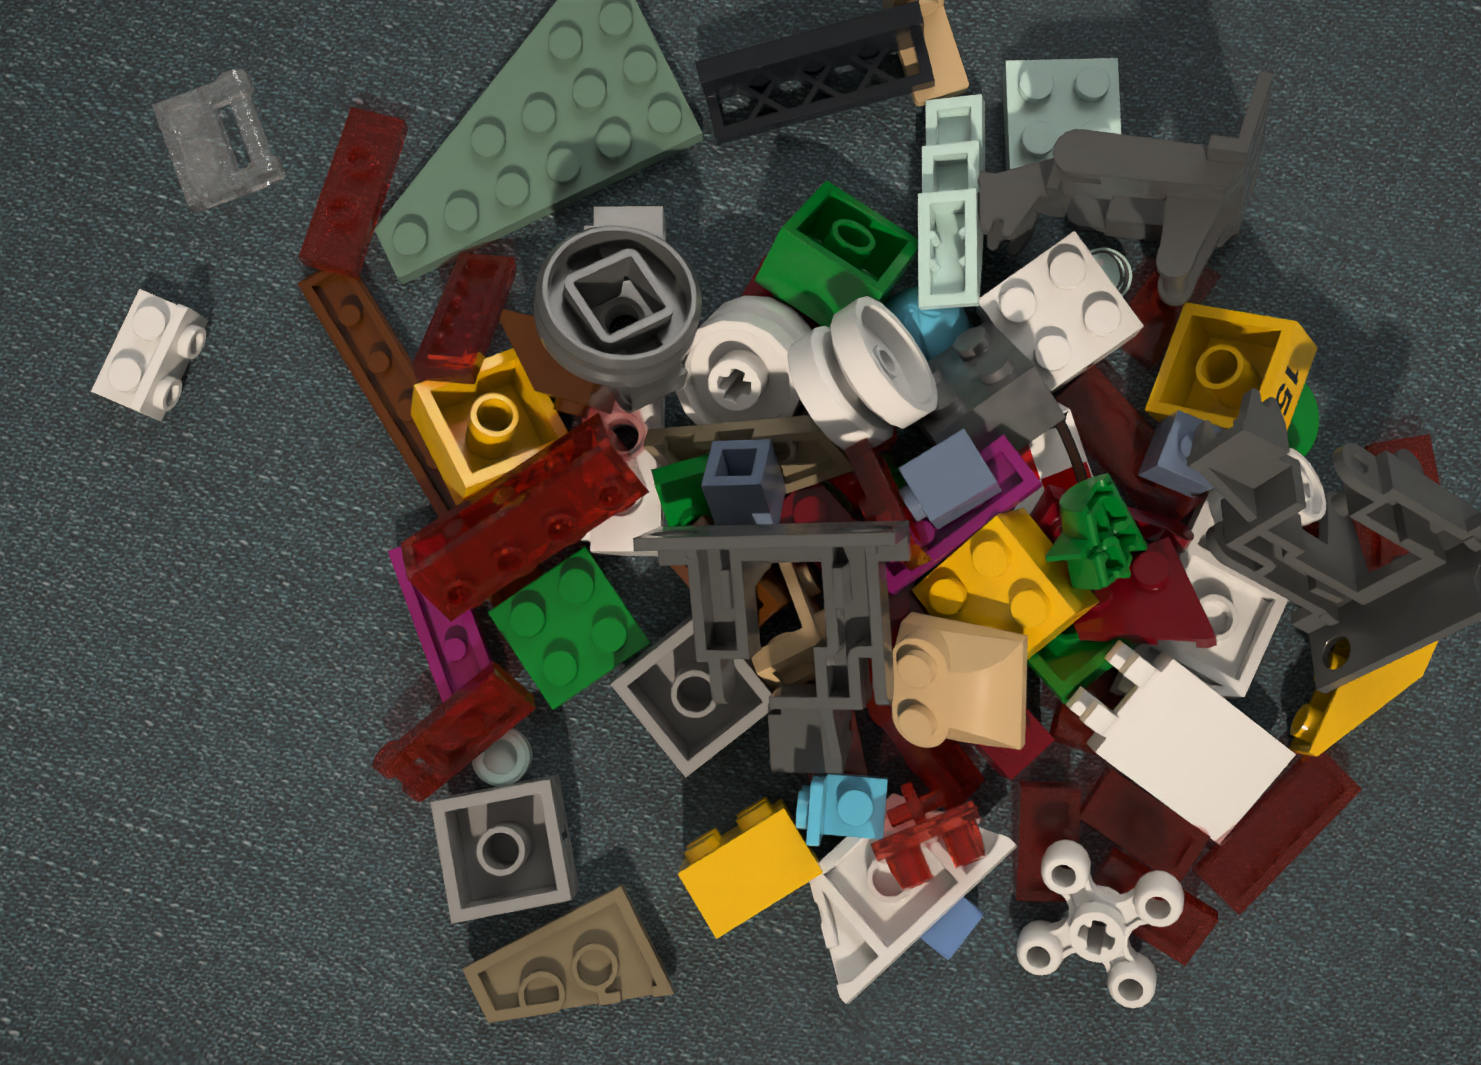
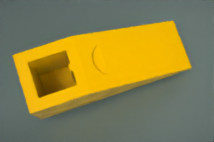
M1348 639L1339 640L1335 644L1333 651H1330L1328 662L1332 670L1340 668L1347 661L1350 654ZM1438 641L1326 694L1315 689L1309 704L1301 706L1292 721L1290 734L1294 738L1289 749L1296 754L1319 756L1421 678Z

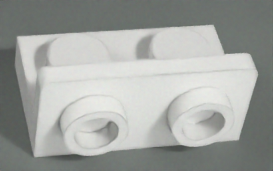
M139 289L91 392L158 421H162L165 412L171 410L179 400L182 391L181 378L189 361L199 355L205 344V327L209 320L191 308L181 304L176 305Z

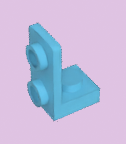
M816 773L811 781V785H802V791L799 790L797 800L796 828L807 829L806 845L819 846L823 834L883 840L888 777L845 773Z

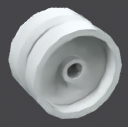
M745 295L723 303L697 329L693 344L688 354L682 360V364L688 371L683 388L675 392L685 414L696 425L793 417L802 402L798 397L789 374L787 355L791 344L811 331L810 326L792 307L771 297Z
M868 296L856 299L834 314L830 328L825 325L814 328L791 344L787 355L789 374L798 397L812 420L832 442L845 452L861 456L893 436L895 426L904 429L937 408L938 395L935 379L925 356L914 338L889 309L881 302Z

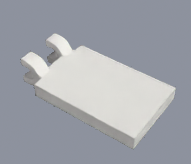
M1118 640L1104 659L1132 681L1134 686L1113 711L1081 686L1065 705L1080 716L1079 719L1095 731L1086 742L1095 753L1220 844L1296 754L1166 652L1162 651L1153 663L1150 664L1125 643Z

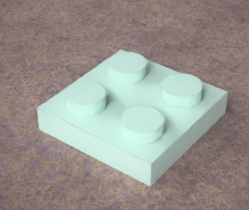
M1118 58L1005 61L1002 68L1006 171L1054 158L1053 150L1058 138L1065 132L1073 129L1121 134Z

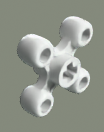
M1071 840L1056 841L1047 848L1043 855L1041 875L1044 883L1050 890L1061 894L1066 899L1069 912L1065 918L1058 922L1051 923L1049 921L1036 920L1023 927L1016 947L1019 963L1026 971L1032 974L1048 975L1058 969L1065 957L1072 953H1077L1088 961L1102 962L1105 965L1108 974L1107 987L1110 995L1117 1003L1129 1008H1138L1146 1005L1155 994L1157 973L1148 957L1136 952L1131 947L1128 937L1132 930L1140 925L1149 924L1151 926L1164 927L1178 920L1183 912L1184 892L1180 882L1168 872L1156 870L1143 875L1136 886L1129 892L1119 894L1110 887L1096 886L1090 874L1091 861L1089 855L1082 845ZM1059 865H1067L1072 869H1064ZM1152 897H1162L1166 900H1156ZM1092 921H1102L1105 923V926L1095 925Z

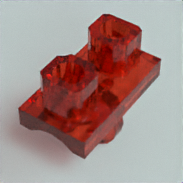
M912 781L900 786L906 802L887 810L886 814L893 828L914 819L916 825L870 844L877 862L888 864L890 872L905 891L935 879L922 848L944 840L957 869L987 857L983 836L978 824L984 821L977 805L971 800L929 818L928 812L947 805V799L941 787L920 796Z

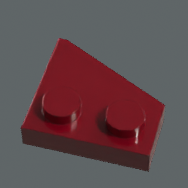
M1169 537L1148 544L1146 551L1129 552L1133 557L1129 566L1131 576L1129 578L1116 579L1108 587H1103L1101 590H1090L1099 603L1073 623L1079 640L1109 642L1113 639L1122 638L1134 644L1158 645V640L1196 642V648H1211L1217 645L1215 632Z

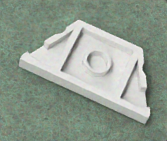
M1207 494L1200 498L1187 525L1193 532L1194 539L1184 553L1177 554L1215 632L1217 645L1211 648H1196V642L1158 640V645L1140 644L1134 651L1150 664L1164 651L1224 699H1238L1245 697L1288 599L1223 565L1212 555L1207 546L1206 531L1215 523L1209 509ZM1118 672L1110 692L1125 696L1134 686V683Z
M895 793L886 799L883 840L846 837L820 861L823 873L809 881L814 901L818 904L822 919L820 925L826 948L830 950L839 984L836 985L843 1002L849 1004L1005 859L1017 845L1009 837L980 828L960 818L936 811Z

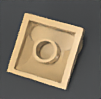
M911 612L901 622L895 648L892 652L894 668L892 718L898 732L910 743L924 748L940 745L945 739L1021 750L1025 745L1028 635Z

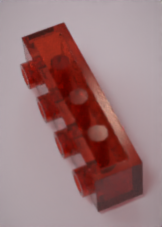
M599 413L595 414L401 542L407 579L450 622L466 611L482 605L489 596L512 581L528 575L540 563L568 545L577 543L589 531L615 514L628 510L638 499L649 493L636 459Z

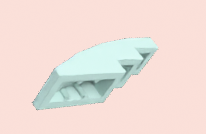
M982 94L926 100V146H922V193H918V307L920 310L979 306L983 233L980 228V188L977 180L980 171H985V101Z

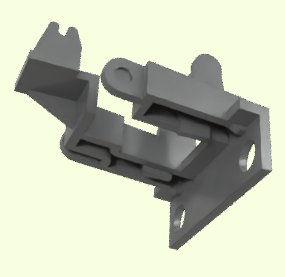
M1259 72L1238 138L1211 135L1207 146L1094 130L1073 129L1065 132L1058 138L1054 145V158L996 174L980 171L977 180L980 188V228L982 233L987 235L989 251L996 253L999 251L1000 244L1003 241H1009L1008 253L1010 257L1017 258L1032 239L1040 214L1064 219L1066 215L1072 226L1080 230L1104 232V236L1160 241L1161 244L1156 257V267L1160 274L1157 287L1159 297L1170 306L1185 304L1190 300L1196 283L1215 247L1221 248L1232 235L1239 236L1261 167L1273 74Z
M1252 388L1242 396L1238 418L1233 420L1234 426L1228 430L1222 429L1214 434L1213 424L1209 420H1205L1196 427L1191 452L1186 457L1187 467L1199 472L1224 497L1220 500L1223 521L1217 522L1206 531L1207 546L1212 555L1223 565L1301 606V608L1290 613L1291 625L1309 634L1316 689L1326 694L1481 620V512L1425 476L1420 462L1413 453L1406 449H1400L1393 454L1385 450L1374 456L1358 444L1352 442L1345 443L1337 448L1332 454V462L1337 474L1343 481L1344 490L1339 493L1329 491L1325 494L1326 512L1319 520L1318 539L1302 529L1301 515L1298 512L1306 508L1300 462L1287 455L1290 453L1286 423L1275 398L1269 397L1262 402L1260 392L1256 388ZM1353 519L1408 550L1409 553L1369 573ZM1346 638L1350 643L1349 657L1344 665L1332 670L1328 662L1329 653L1335 643Z
M909 520L658 527L633 538L634 551H658L659 566L688 565L696 662H708L711 695L715 704H730L733 699L735 688L733 659H750L761 650L755 586L764 573L771 567L772 563L821 562L827 638H822L813 647L816 684H781L769 696V708L773 709L768 714L771 772L842 774L845 771V764L853 741V731L849 730L852 710H863L873 696L868 658L872 659V682L876 704L891 705L893 701L894 668L886 561H909L911 559Z

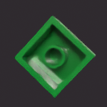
M826 180L780 229L754 282L770 291L780 302L793 306L818 322L820 326L825 325L830 328L834 314L858 298L868 296L882 304L886 302L917 253L918 239Z

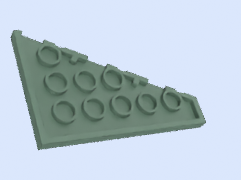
M557 0L374 229L398 280L402 284L412 281L703 141V133L636 0Z

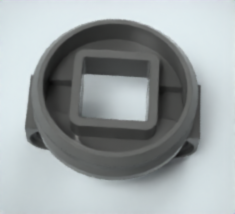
M599 226L585 229L567 237L555 246L543 261L537 274L533 305L536 331L551 357L575 376L595 384L608 386L618 405L629 414L683 388L688 371L682 364V360L688 354L693 344L702 312V295L699 282L687 260L673 246L658 236L627 226ZM624 276H627L653 314L612 334H607L591 309L620 296Z

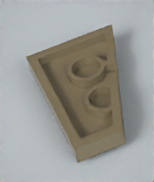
M810 415L648 429L643 447L661 466H666L710 454L713 441L771 439L785 482V494L855 471L859 457L845 452L832 442L812 420Z
M623 883L481 956L462 968L488 1023L560 1012L561 1009L599 1004L601 1006L620 1003L625 999L653 995V997L675 994L676 990Z

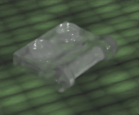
M234 69L226 71L218 76L215 82L152 105L187 205L195 213L274 185L286 176L280 158L273 156L251 97V94L254 92V86L246 70ZM229 104L233 110L251 160L248 166L241 170L238 167L218 108Z

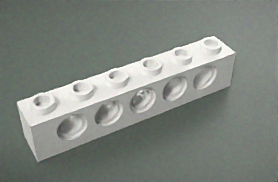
M663 206L594 207V225L584 226V230L599 226H627L649 232L666 241V220ZM630 280L623 281L620 296L591 309L607 334H610L609 328L611 323L619 316L630 315L641 320L653 314ZM665 397L631 414L625 412L616 400L611 414L590 409L588 418H582L583 428H591V450H582L581 481L582 485H591V508H581V542H590V552L596 556H658V551H634L633 538L658 527H664V512L651 469L662 466L643 447L648 429L665 428ZM621 426L632 427L638 431L639 435L635 447L625 453L614 452L608 447L610 434ZM621 482L632 483L638 489L636 503L625 511L611 509L608 505V494L611 488Z

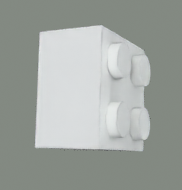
M1075 231L980 297L979 306H976V312L982 321L985 322L989 319L1036 366L1052 394L1130 341L1144 327Z

